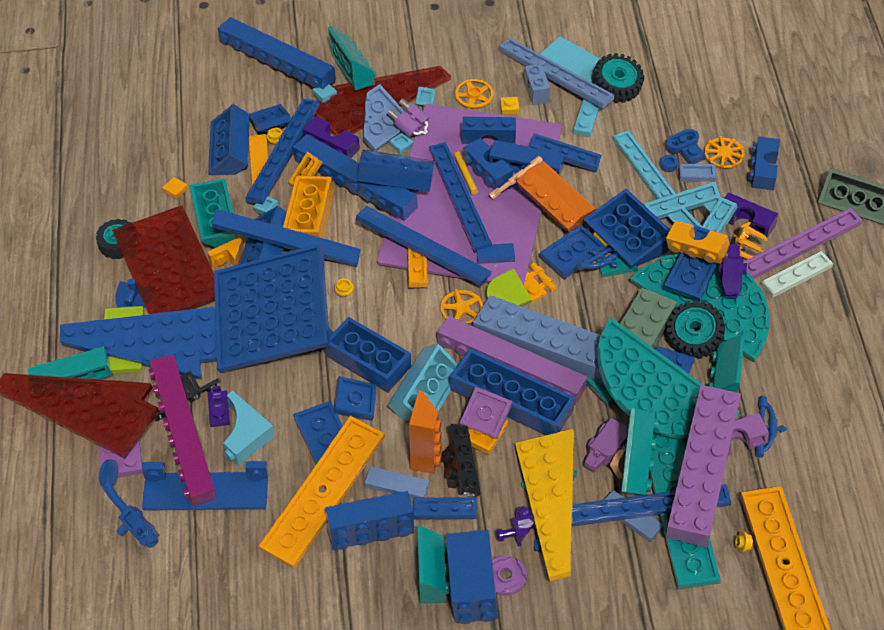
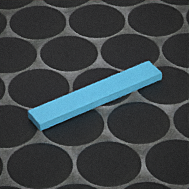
M629 130L613 136V141L656 200L676 194Z

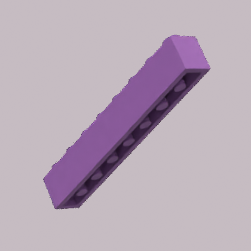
M448 316L438 330V344L442 347L454 350L462 356H465L471 348L574 396V405L577 404L587 387V376L451 316Z

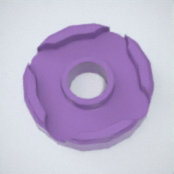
M507 555L498 556L493 559L496 594L508 596L521 591L527 579V571L524 564L519 559H514ZM508 571L512 576L509 579H503L500 574Z

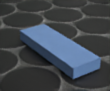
M370 466L364 485L367 488L392 494L408 491L409 497L414 499L426 496L429 480Z
M613 490L605 500L624 497ZM652 516L619 520L649 542L663 529V524Z

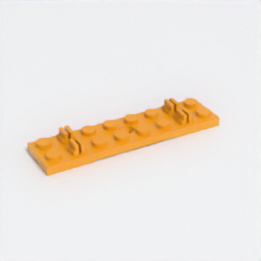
M350 416L260 543L259 549L295 569L327 523L325 507L340 504L384 440L385 433ZM321 487L327 488L325 492H319Z
M782 486L741 492L740 497L783 630H831ZM787 560L789 564L784 565L781 561Z

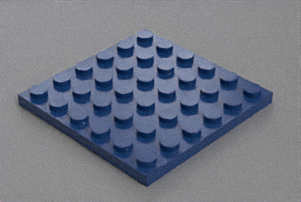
M321 243L214 271L217 370L220 373L330 346L324 251Z

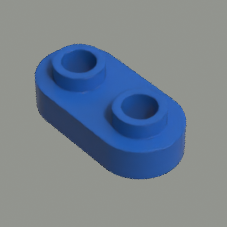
M686 129L667 138L666 149L672 153H679L683 148L698 144L699 133L693 129Z

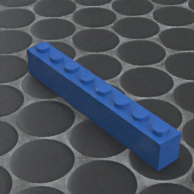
M232 17L228 18L217 28L219 39L222 43L230 45L261 62L267 63L300 81H304L314 88L324 89L336 80L335 67Z
M308 134L293 146L296 161L300 163L307 152L311 153L323 162L317 172L321 173L324 177H332V180L338 185L346 187L352 193L360 195L366 201L376 204L380 209L390 212L395 217L405 221L418 208L417 195L405 188L357 181L360 163Z

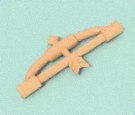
M537 156L530 162L531 164L517 172L500 188L493 190L489 194L491 199L494 200L502 191L515 184L529 168L543 162L542 158Z

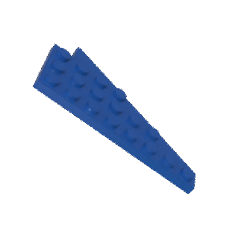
M215 307L60 324V342L63 346L83 351L104 346L109 357L140 363L147 367H151L150 360L174 354L179 374L183 375L191 370L194 378L200 380L202 379L201 363L217 361Z

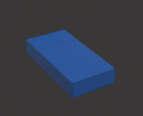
M492 244L491 247L477 250L478 264L515 262L514 244Z

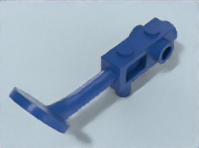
M111 459L105 460L100 467L99 483L110 500L121 511L118 518L123 524L116 532L123 536L129 530L142 546L154 547L158 543L160 535L156 532L155 527L144 518L143 513L139 509L131 505L127 506L117 495L113 488L118 477L117 462Z

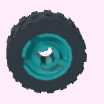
M112 219L105 222L96 232L98 248L101 254L107 258H126L130 254L132 255L138 248L139 240L136 227L125 219Z

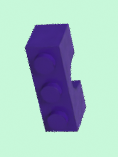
M317 116L303 129L304 136L308 134L349 158H352L360 150L358 136L345 130L338 136H331L330 123Z
M728 192L725 199L737 204V209L728 224L734 225L738 219H747L752 222L751 228L762 233L768 239L776 226L778 213Z

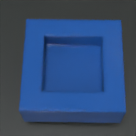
M697 144L681 149V155L688 164H696L705 160L706 155Z

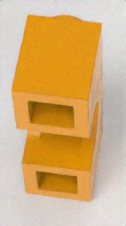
M675 220L666 237L668 248L671 251L688 254L693 258L705 259L710 263H722L730 246L728 235L710 230L704 239L694 240L693 225Z

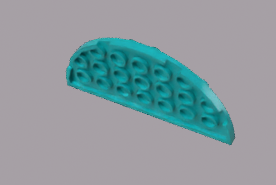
M680 253L659 258L660 260L650 265H645L630 278L631 283L639 288H645L676 301V309H678V305L681 303L684 306L686 301L693 303V299L664 288ZM718 264L701 300L705 301L707 305L708 303L712 304L713 308L716 307L719 313L722 314L725 325L724 340L722 342L745 335L743 355L755 362L765 346L769 332L770 316L767 300L762 289L760 290L754 278L748 272L747 275H743L742 291L738 298H726L722 289L723 273H719L720 264Z
M610 317L601 332L597 350L599 371L609 394L628 416L630 415L631 408L654 412L655 418L659 419L658 428L653 430V432L672 438L688 439L700 386L703 384Z

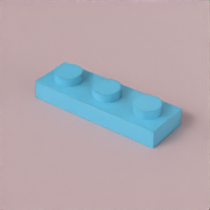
M585 98L583 99L573 134L585 137L591 136L600 109L599 106Z

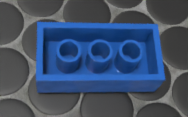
M349 316L331 334L330 346L325 347L327 357L369 382L376 384V386L386 392H389L412 367L411 352Z
M408 491L325 507L332 550H344L350 546H363L370 542L386 541L390 538L406 537L414 534V513Z

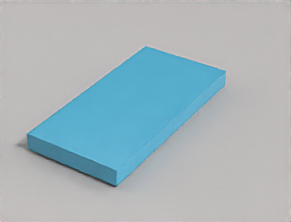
M561 36L540 53V55L592 82L595 65L600 59Z

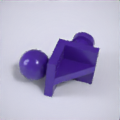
M526 506L519 507L516 511V518H513V529L503 531L502 529H497V540L501 542L506 538L516 537L517 546H522V540L531 529L535 528L534 515L531 513V510Z

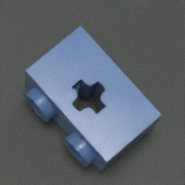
M542 64L525 66L524 82L532 105L549 103L550 86Z

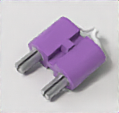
M401 99L399 104L406 109V112H403L400 116L392 109L388 111V115L395 120L394 124L408 137H412L414 134L425 135L428 132L427 121L430 117L414 103L410 105L404 99ZM425 125L424 131H420L417 133L418 129H421Z

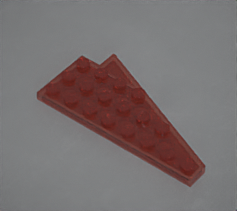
M441 66L377 77L374 78L375 85L355 90L351 83L335 85L332 87L337 91V94L332 95L330 100L326 102L319 101L320 106L314 117L317 116L329 122L333 136L340 135L344 130L355 134L364 128L366 94L379 84L400 107H403L399 104L400 100L404 99L408 103L416 100L418 87L435 89L450 81L451 75Z
M4 373L0 378L1 396L124 459L127 458L159 412L158 407L144 401L153 388L150 383Z

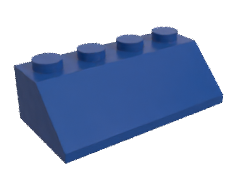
M234 104L211 121L209 175H236L248 166L249 113Z
M276 206L255 218V220L283 227L287 212L281 207ZM248 237L239 264L281 254L284 247Z

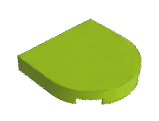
M515 269L495 277L488 285L487 299L491 295L519 306L532 302Z

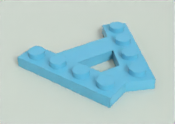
M716 182L644 203L659 219L669 217L673 223L676 220L693 225V228L697 225L718 233L723 232L737 209L736 203L720 197ZM704 206L710 212V215L702 226L688 210Z

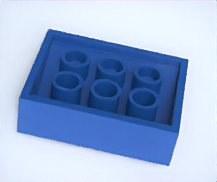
M363 149L357 181L430 192L434 160Z
M626 188L584 219V222L631 267L658 258L670 250L666 241L670 228Z

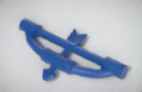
M611 247L602 252L593 248V250H589V253L594 256L578 263L577 268L579 270L584 268L593 269L605 267L608 264H612V267H618L617 262H613L618 257V254L615 252L605 257L604 255L614 251ZM600 257L602 258V260H600V262L594 263V264H590V263L594 262L595 260L599 259Z
M766 396L759 397V409L763 422L766 408L770 414L769 425H765L769 429V440L765 446L762 444L756 447V457L759 458L764 457V452L772 446L777 436V430H780V432L787 430L783 425L777 426L775 412L767 402Z

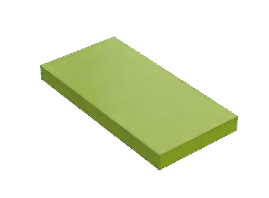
M143 306L105 309L104 319L144 315ZM109 357L112 374L138 373L143 370V365L140 363Z

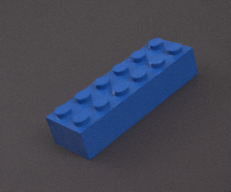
M471 348L450 376V390L469 399L475 387L511 400L513 404L507 417L544 435L560 432L574 411V396Z

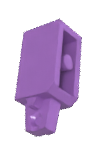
M613 418L607 424L604 423L599 430V435L596 438L593 437L588 445L590 450L585 461V467L595 472L602 465L610 466L617 450H624L626 447L628 427Z

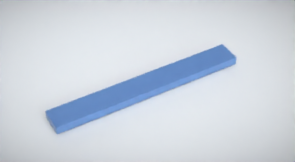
M511 38L499 46L500 52L525 66L542 64L547 78L601 108H604L614 100V94Z

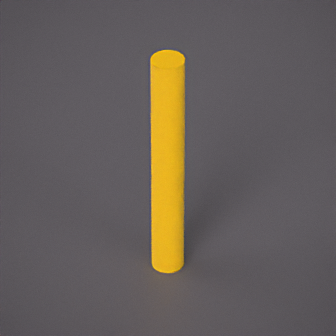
M457 151L454 153V157L471 194H477V187L461 153Z

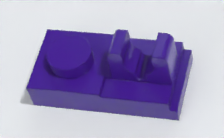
M213 386V392L207 393L210 427L230 425L228 391H221L220 386Z

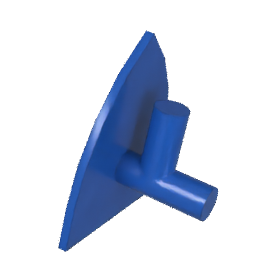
M129 279L127 282L120 281L115 295L117 308L143 306L145 308L151 301L156 287L135 284L134 279Z

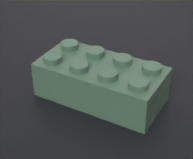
M641 288L620 324L656 349L667 330L668 317L676 308L677 302Z

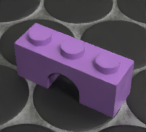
M759 413L750 414L735 421L731 440L742 439L746 442L749 449L768 443L769 432ZM731 445L729 447L728 456H730Z

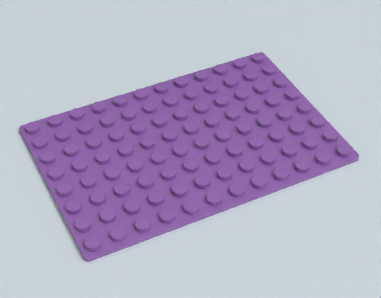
M425 104L423 112L430 117L427 121L428 132L425 135H415L409 157L433 160L429 146L443 142L447 143L492 244H514L515 262L479 264L492 271L491 276L485 282L490 283L495 277L515 269L524 285L542 209L518 187L517 182L510 185L498 197L492 200L489 194L493 189L487 186L480 176L476 175L470 165L466 164L478 190L477 194H471L454 157V153L457 151L463 157V147L468 145L462 144L463 117L512 116ZM516 117L515 144L529 147L534 133L559 141L562 125ZM425 125L421 129H418L417 133L420 131H424ZM493 135L482 137L491 148L494 140L498 141ZM434 163L430 192L407 189L417 195L418 208L405 221L392 214L390 218L478 264L477 252L473 251ZM384 236L377 263L384 266L408 269V247ZM427 258V273L466 279Z

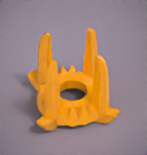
M751 222L743 223L738 235H734L736 239L733 244L735 243L740 246V257L750 259L753 256L741 251L743 245L764 252L757 244L746 239L749 237V233L768 241L765 235L749 226Z

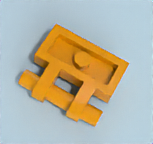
M535 262L530 265L532 272H527L524 284L532 300L530 303L546 296L545 288H548L551 292L557 290L554 280L544 273L545 270ZM538 276L542 283L539 284L534 278Z

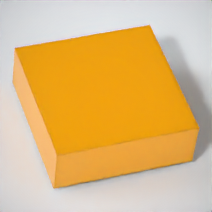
M173 177L162 187V190L177 200L188 190V184Z

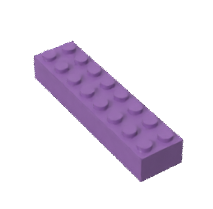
M704 385L700 386L666 538L708 548L741 393Z

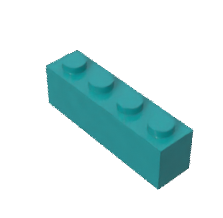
M104 346L27 368L30 388L36 398L113 376L109 356Z

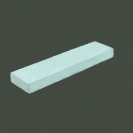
M820 251L763 280L761 286L773 298L832 268L833 263Z

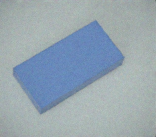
M679 164L680 181L716 182L715 164Z

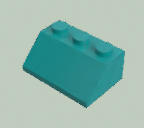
M745 335L719 343L718 351L713 352L712 362L716 363V365L711 368L710 378H713L714 381L713 383L710 382L709 387L738 393Z
M418 526L420 604L446 603V595L450 594V581L445 582V575H449V564L444 562V557H448L447 544H444L443 535L426 527Z

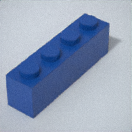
M494 140L489 154V162L495 163L503 159L513 169V172L517 173L531 164L530 162L537 156H540L544 162L561 176L564 166V153Z

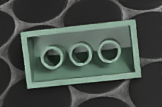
M830 168L818 203L842 211L851 208L860 217L884 224V184Z

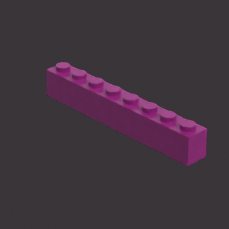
M174 354L150 360L149 376L156 383V385H153L155 396H160L161 401L158 402L160 413H165L166 418L163 419L165 430H170L171 435H168L170 447H175L176 452L173 453L175 464H180L181 470H178L180 481H185L186 487L183 488L185 499H190L192 506L216 500L214 486Z

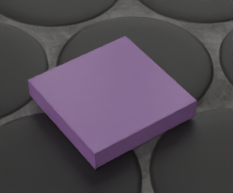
M475 387L460 424L498 439L513 402Z

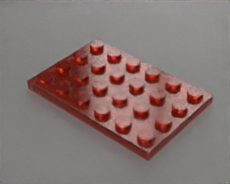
M183 205L112 230L148 314L190 310L215 301L214 272Z

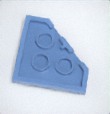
M380 84L367 92L365 99L363 140L372 151H377L386 145L389 140L403 132L394 124L395 120L388 115V111L392 109L399 116L405 111Z

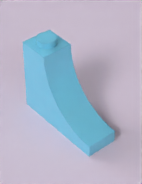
M232 391L227 395L229 407L233 410L237 419L233 432L223 442V453L230 462L234 461L239 466L274 437V430L271 423Z

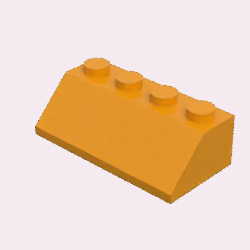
M296 176L283 225L284 228L324 239L335 194L332 177Z

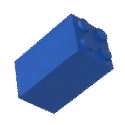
M489 530L446 534L451 599L455 623L469 624L473 621L490 622L493 619H498Z

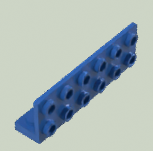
M246 461V472H209L216 500L195 506L191 505L190 499H185L183 488L186 487L185 481H180L178 473H166L164 462H143L142 471L145 483L142 509H266L269 476L267 461Z

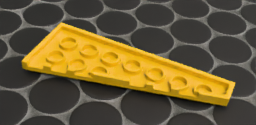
M573 429L515 443L550 581L571 576L575 450Z

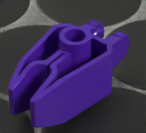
M735 243L730 244L728 256H724V262L720 264L719 273H723L722 289L726 298H738L742 291L743 275H747V263H743V257H740V246Z

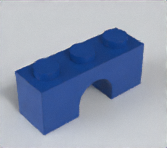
M463 117L462 144H470L485 135H493L498 141L515 144L516 117Z
M758 136L757 143L753 144L752 154H755V156H752L751 167H754V170L751 169L749 179L753 180L752 188L774 191L778 165L772 164L777 162L780 139Z
M479 138L463 147V160L474 169L476 175L480 176L487 186L495 190L513 176V169L503 159L490 163L489 154L491 147L482 138Z

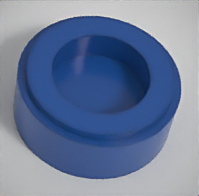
M665 155L660 159L661 170L673 172L677 169L678 160L676 157Z

